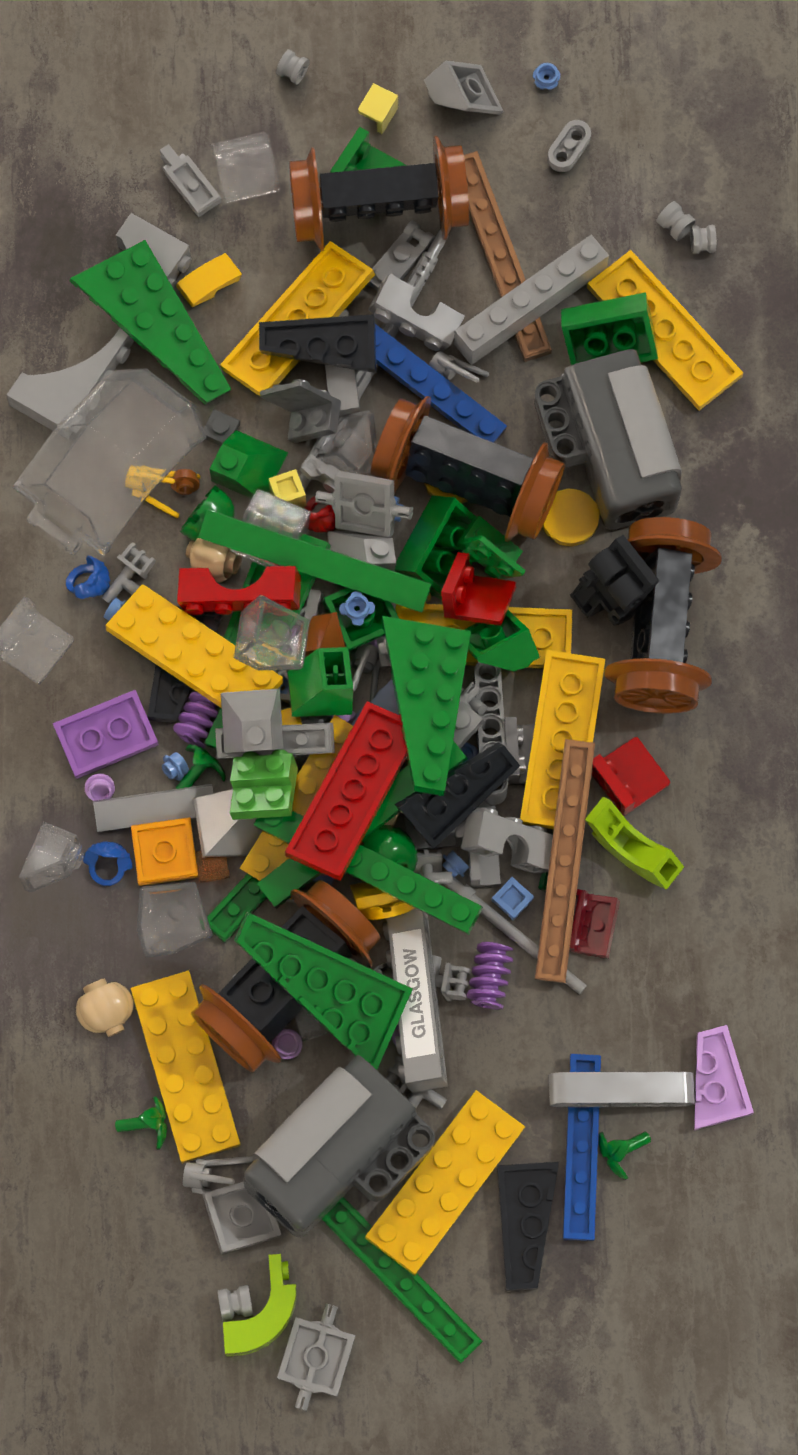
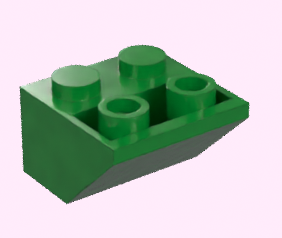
M348 647L318 648L288 671L292 717L352 715L353 682Z

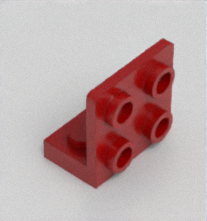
M457 552L441 591L444 618L501 625L515 592L516 582L474 576V567L470 566L469 554Z
M638 737L632 738L604 758L601 754L593 758L591 775L623 816L670 785V780Z

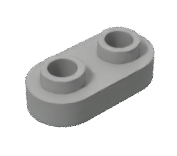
M573 120L565 125L548 151L547 161L553 170L566 172L575 165L590 143L591 129L587 123L581 120ZM578 135L581 139L574 140L572 136ZM564 157L566 161L560 162L557 158Z

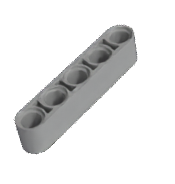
M478 662L474 670V684L481 691L475 697L481 702L490 700L496 703L494 707H487L485 713L479 715L485 721L477 730L479 754L498 742L506 747L501 668ZM484 673H490L494 676V678L491 680H485L481 678V675ZM486 728H494L498 733L488 735L484 730ZM508 778L500 785L502 787L500 790L494 791L484 800L486 803L497 805L505 800L507 797Z
M558 1072L548 1075L549 1102L551 1107H682L695 1105L694 1076L692 1072Z

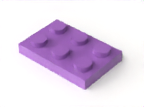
M136 690L53 723L76 779L159 745Z

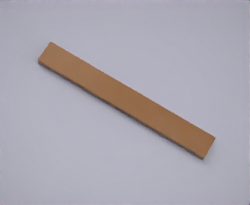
M478 151L464 155L469 215L500 298H502L526 281ZM540 317L514 335L524 362L552 354V349Z
M565 739L535 980L565 983L595 748V743Z

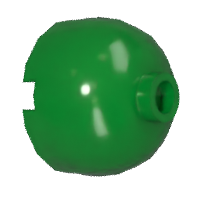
M216 485L205 495L207 497L206 500L204 499L197 505L180 530L183 535L194 542L199 536L207 509L231 517L235 516V506L231 498Z
M383 825L362 841L364 847L413 872L415 871L418 862L417 847L410 836L399 827Z

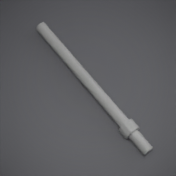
M453 876L452 884H444L451 891L481 905L483 909L480 914L537 960L539 946L475 895L476 891L468 884L464 886ZM567 969L565 984L580 995L587 985Z

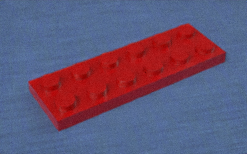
M368 701L366 702L286 848L285 857L341 881L408 756L400 715Z

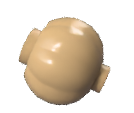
M197 538L195 542L190 541L186 549V557L190 558L191 568H209L217 583H221L229 579L232 574H236L242 563V552L201 538Z
M105 978L83 988L85 994L78 999L76 1004V1016L80 1024L86 1030L93 1033L106 1032L108 1037L124 1031L123 1024L128 1020L133 1011V999L129 990L117 982L107 984Z

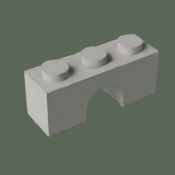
M389 274L382 281L368 310L374 313L375 318L384 323L390 322L399 327V331L409 337L415 336L424 341V345L429 349L443 352L451 345L455 330L460 327L465 315L442 302H439L431 310L429 316L417 314L410 304V298L415 287Z
M481 808L479 812L471 813L466 819L461 849L483 857L503 854L504 843L507 841L512 849L510 866L538 874L549 871L553 835L547 833V829L536 825L527 826L522 824L523 820L519 818H504L498 816V811Z

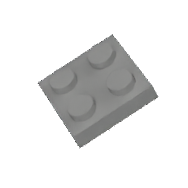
M244 1182L209 1191L202 1195L221 1255L281 1236L277 1220L247 1192Z

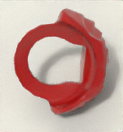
M315 496L307 502L304 512L297 511L301 524L316 533H328V531L336 529L335 513L332 505L327 504L319 512L312 513V510L318 504L315 502Z

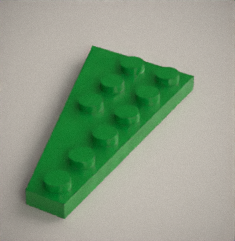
M146 240L70 278L69 281L76 288L79 287L89 297L91 302L102 308L111 317L114 323L144 350L147 349L157 359L159 364L170 370L179 379V382L204 405L231 391V387Z
M382 616L381 622L385 632L394 691L402 722L403 738L407 748V759L413 791L444 796L471 631Z
M246 912L234 941L355 1057L359 1055L377 1070L413 988Z

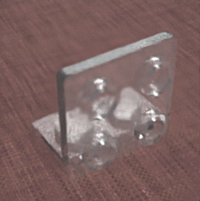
M266 132L210 144L212 154L216 159L224 199L227 203L280 190L270 139Z
M24 596L0 627V658L35 683L41 684L72 645L74 638L38 613L35 603Z

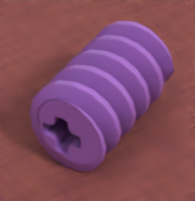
M192 692L189 696L191 702L185 704V712L181 713L178 717L181 723H175L173 730L188 744L205 748L206 746L200 741V738H207L209 733L205 731V728L212 727L213 722L210 718L217 717L218 711L215 708L219 706L198 692Z
M481 942L476 948L481 954L474 957L475 963L479 966L473 967L471 971L476 977L471 978L469 981V985L474 989L468 990L467 997L476 1006L496 1010L503 1009L504 1006L496 1002V998L506 997V994L498 990L499 986H507L509 983L502 979L501 975L511 973V970L504 967L503 964L513 962V958L506 955V951H513V948L493 942Z

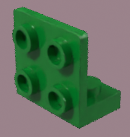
M359 127L330 170V173L407 165L369 144V131Z
M475 516L456 544L463 550L462 553H468L470 561L478 562L485 567V573L491 578L508 579L523 576L526 570L516 563L523 550L511 541L506 542L505 536L481 516Z

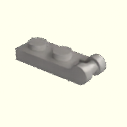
M414 220L410 221L403 233L372 268L375 276L368 285L378 291L382 281L389 274L403 280L419 261L423 252H427L436 236L429 231L424 232L421 230L420 225ZM412 238L419 241L416 247L409 243Z

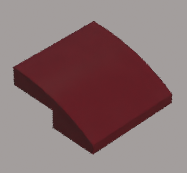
M577 889L570 952L609 959L620 905L618 898L589 894L586 890Z

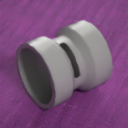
M673 201L663 209L656 222L662 228L669 229L670 235L676 241H680L690 232L691 226L695 225L696 220L690 214H684L682 207L676 201Z
M249 1285L239 1286L237 1290H233L234 1293H231L227 1288L217 1290L222 1321L232 1320L235 1313L243 1317L253 1316Z

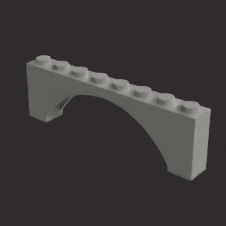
M130 213L116 234L117 245L122 250H126L146 240L173 289L176 286V278L180 272H186L191 264L192 258L189 245L133 213ZM119 328L113 338L100 351L75 366L47 374L27 375L22 372L7 393L9 406L68 439L72 432L76 433L81 428L84 421L83 416L87 410H92L97 404L99 392L103 386L107 387L112 382L115 376L114 370L118 364H123L130 354V346L134 340Z

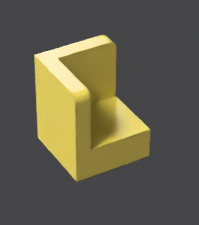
M373 83L359 106L358 113L377 122V132L383 134L398 109V95Z
M296 469L268 478L270 493L278 514L285 515L303 509L306 506V494Z

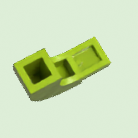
M602 797L586 817L585 821L593 830L591 833L593 837L616 859L649 882L667 890L683 870L684 865L671 849L655 843L635 829L611 800Z
M281 1254L268 1255L271 1292L264 1309L256 1316L247 1320L223 1322L226 1357L246 1355L263 1349L280 1336L291 1320L296 1304L297 1290L296 1284L284 1285V1280H289L288 1261L282 1262Z

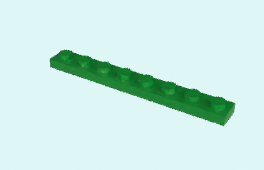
M292 811L291 816L257 818L253 825L289 844L304 816ZM359 845L345 872L467 935L470 934L483 909L481 905L362 845Z

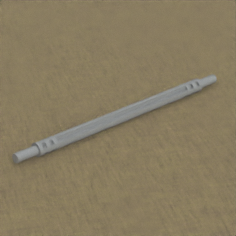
M441 230L438 231L428 251L423 252L406 282L415 287L410 298L411 307L437 264V256L446 242L442 238ZM390 322L383 323L381 326L393 338H395L399 331V327ZM356 370L359 400L374 373ZM351 414L339 416L337 433L319 437L309 455L312 454L322 462H325ZM301 473L299 478L305 491L311 480Z

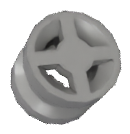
M288 49L279 61L276 74L281 77H289L291 82L297 85L304 78L310 60L305 57L299 58L294 51Z
M698 225L691 226L690 244L692 254H699L700 251L716 253L715 225H708L706 228H700Z

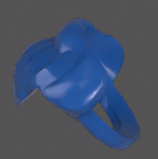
M90 555L86 557L87 564L74 568L66 578L65 584L67 589L80 599L104 595L110 587V576L104 562ZM87 572L92 573L87 581L74 587V582L78 576Z
M103 841L92 844L83 857V862L89 866V873L92 879L103 886H112L118 883L123 878L125 871L133 868L130 853H127L122 845L114 842ZM99 855L117 858L118 872L114 878L105 880L97 875L95 865Z

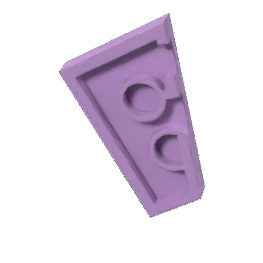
M724 1025L697 1033L694 1131L753 1115V1108L728 1026Z

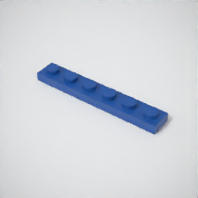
M375 324L376 364L422 400L426 396L431 397V407L461 430L493 443L497 441L506 430V424Z
M570 1054L569 1072H601V1055ZM568 1107L563 1240H595L599 1107Z

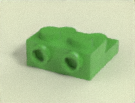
M277 749L271 755H259L256 752L248 751L242 757H234L230 778L233 793L229 813L232 820L292 815L298 767L292 753Z

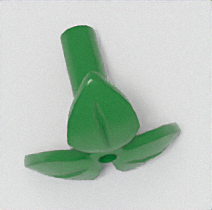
M187 745L185 750L194 753V765L179 782L176 789L192 787L204 770L209 767L218 772L223 782L226 780L224 769L216 758L212 757L200 746Z
M155 1096L153 1100L156 1107L145 1110L139 1117L116 1120L115 1127L117 1132L146 1128L156 1130L158 1134L156 1150H160L165 1141L168 1127L164 1123V1119H166L164 1106L159 1098Z
M645 1131L629 1140H612L607 1144L604 1133L599 1132L598 1143L601 1156L608 1158L607 1166L614 1174L626 1180L628 1176L620 1167L619 1162L627 1154L649 1144L651 1137Z

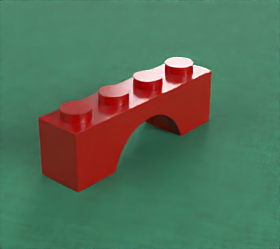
M270 566L265 568L262 576L254 584L242 589H228L216 582L209 568H179L177 602L181 609L190 615H202L203 612L229 615L232 611H244L248 614L273 611L279 614H287L291 610L300 609L301 575L296 566Z

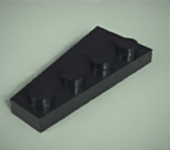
M371 314L259 322V350L261 354L377 373L375 316Z
M215 612L190 615L216 633L224 615ZM155 665L148 720L178 723V717L184 710L192 688L158 665Z
M498 742L449 771L444 796L414 792L394 805L425 842L434 849L520 767V764L507 748Z
M559 1162L497 1166L506 1291L538 1289Z

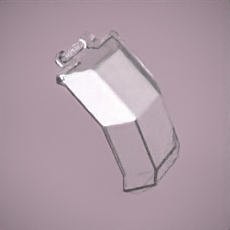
M148 369L114 371L105 377L56 426L13 485V489L35 505L27 517V522L33 526H39L64 545L65 551L71 555H75L84 542L101 556H104L110 551L113 542L146 497L193 448L206 439L200 409ZM47 512L54 519H56L58 522H60L62 525H64L66 528L72 531L73 536L71 537L69 534H67L65 531H63L61 528H59L57 525L51 522L48 518H46L44 516L45 513Z

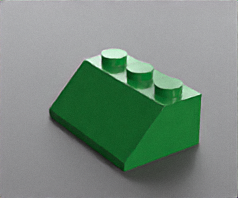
M646 292L561 309V326L571 365L629 349L637 351L640 362L658 359Z
M432 495L396 561L395 571L432 583L430 594L442 600L441 591L457 552H463L456 544L475 515L455 497Z

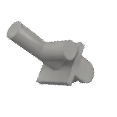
M133 542L128 545L121 555L117 556L126 566L101 597L109 604L118 596L122 589L133 595L140 586L131 580L132 576L136 572L146 579L148 572L156 562L153 557L149 559L144 550L139 551L136 549L137 545ZM130 556L134 557L132 562L128 561ZM140 563L144 565L141 570L137 568Z
M437 849V852L424 850V853H417L418 862L415 873L437 884H452V872H442L441 849Z
M433 955L436 987H441V993L446 1001L466 1000L467 994L464 993V990L468 988L469 982L466 979L471 974V969L462 966H452L451 963H446L444 975H439L442 958Z
M396 1056L394 1059L396 1063L393 1068L389 1067L387 1070L389 1075L386 1079L402 1094L408 1086L406 1083L402 1084L399 1075V1065H403V1058ZM396 1079H399L400 1082H399V1084L396 1086L394 1083H395ZM432 1089L411 1092L408 1100L415 1108H417L422 1098L439 1109H442L447 1101L445 1097Z

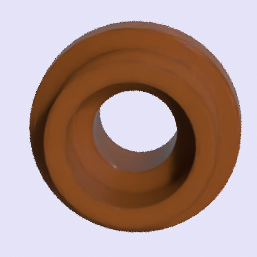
M180 469L174 473L172 478L175 479V483L170 484V486L177 493L189 495L199 489L200 481L194 471Z

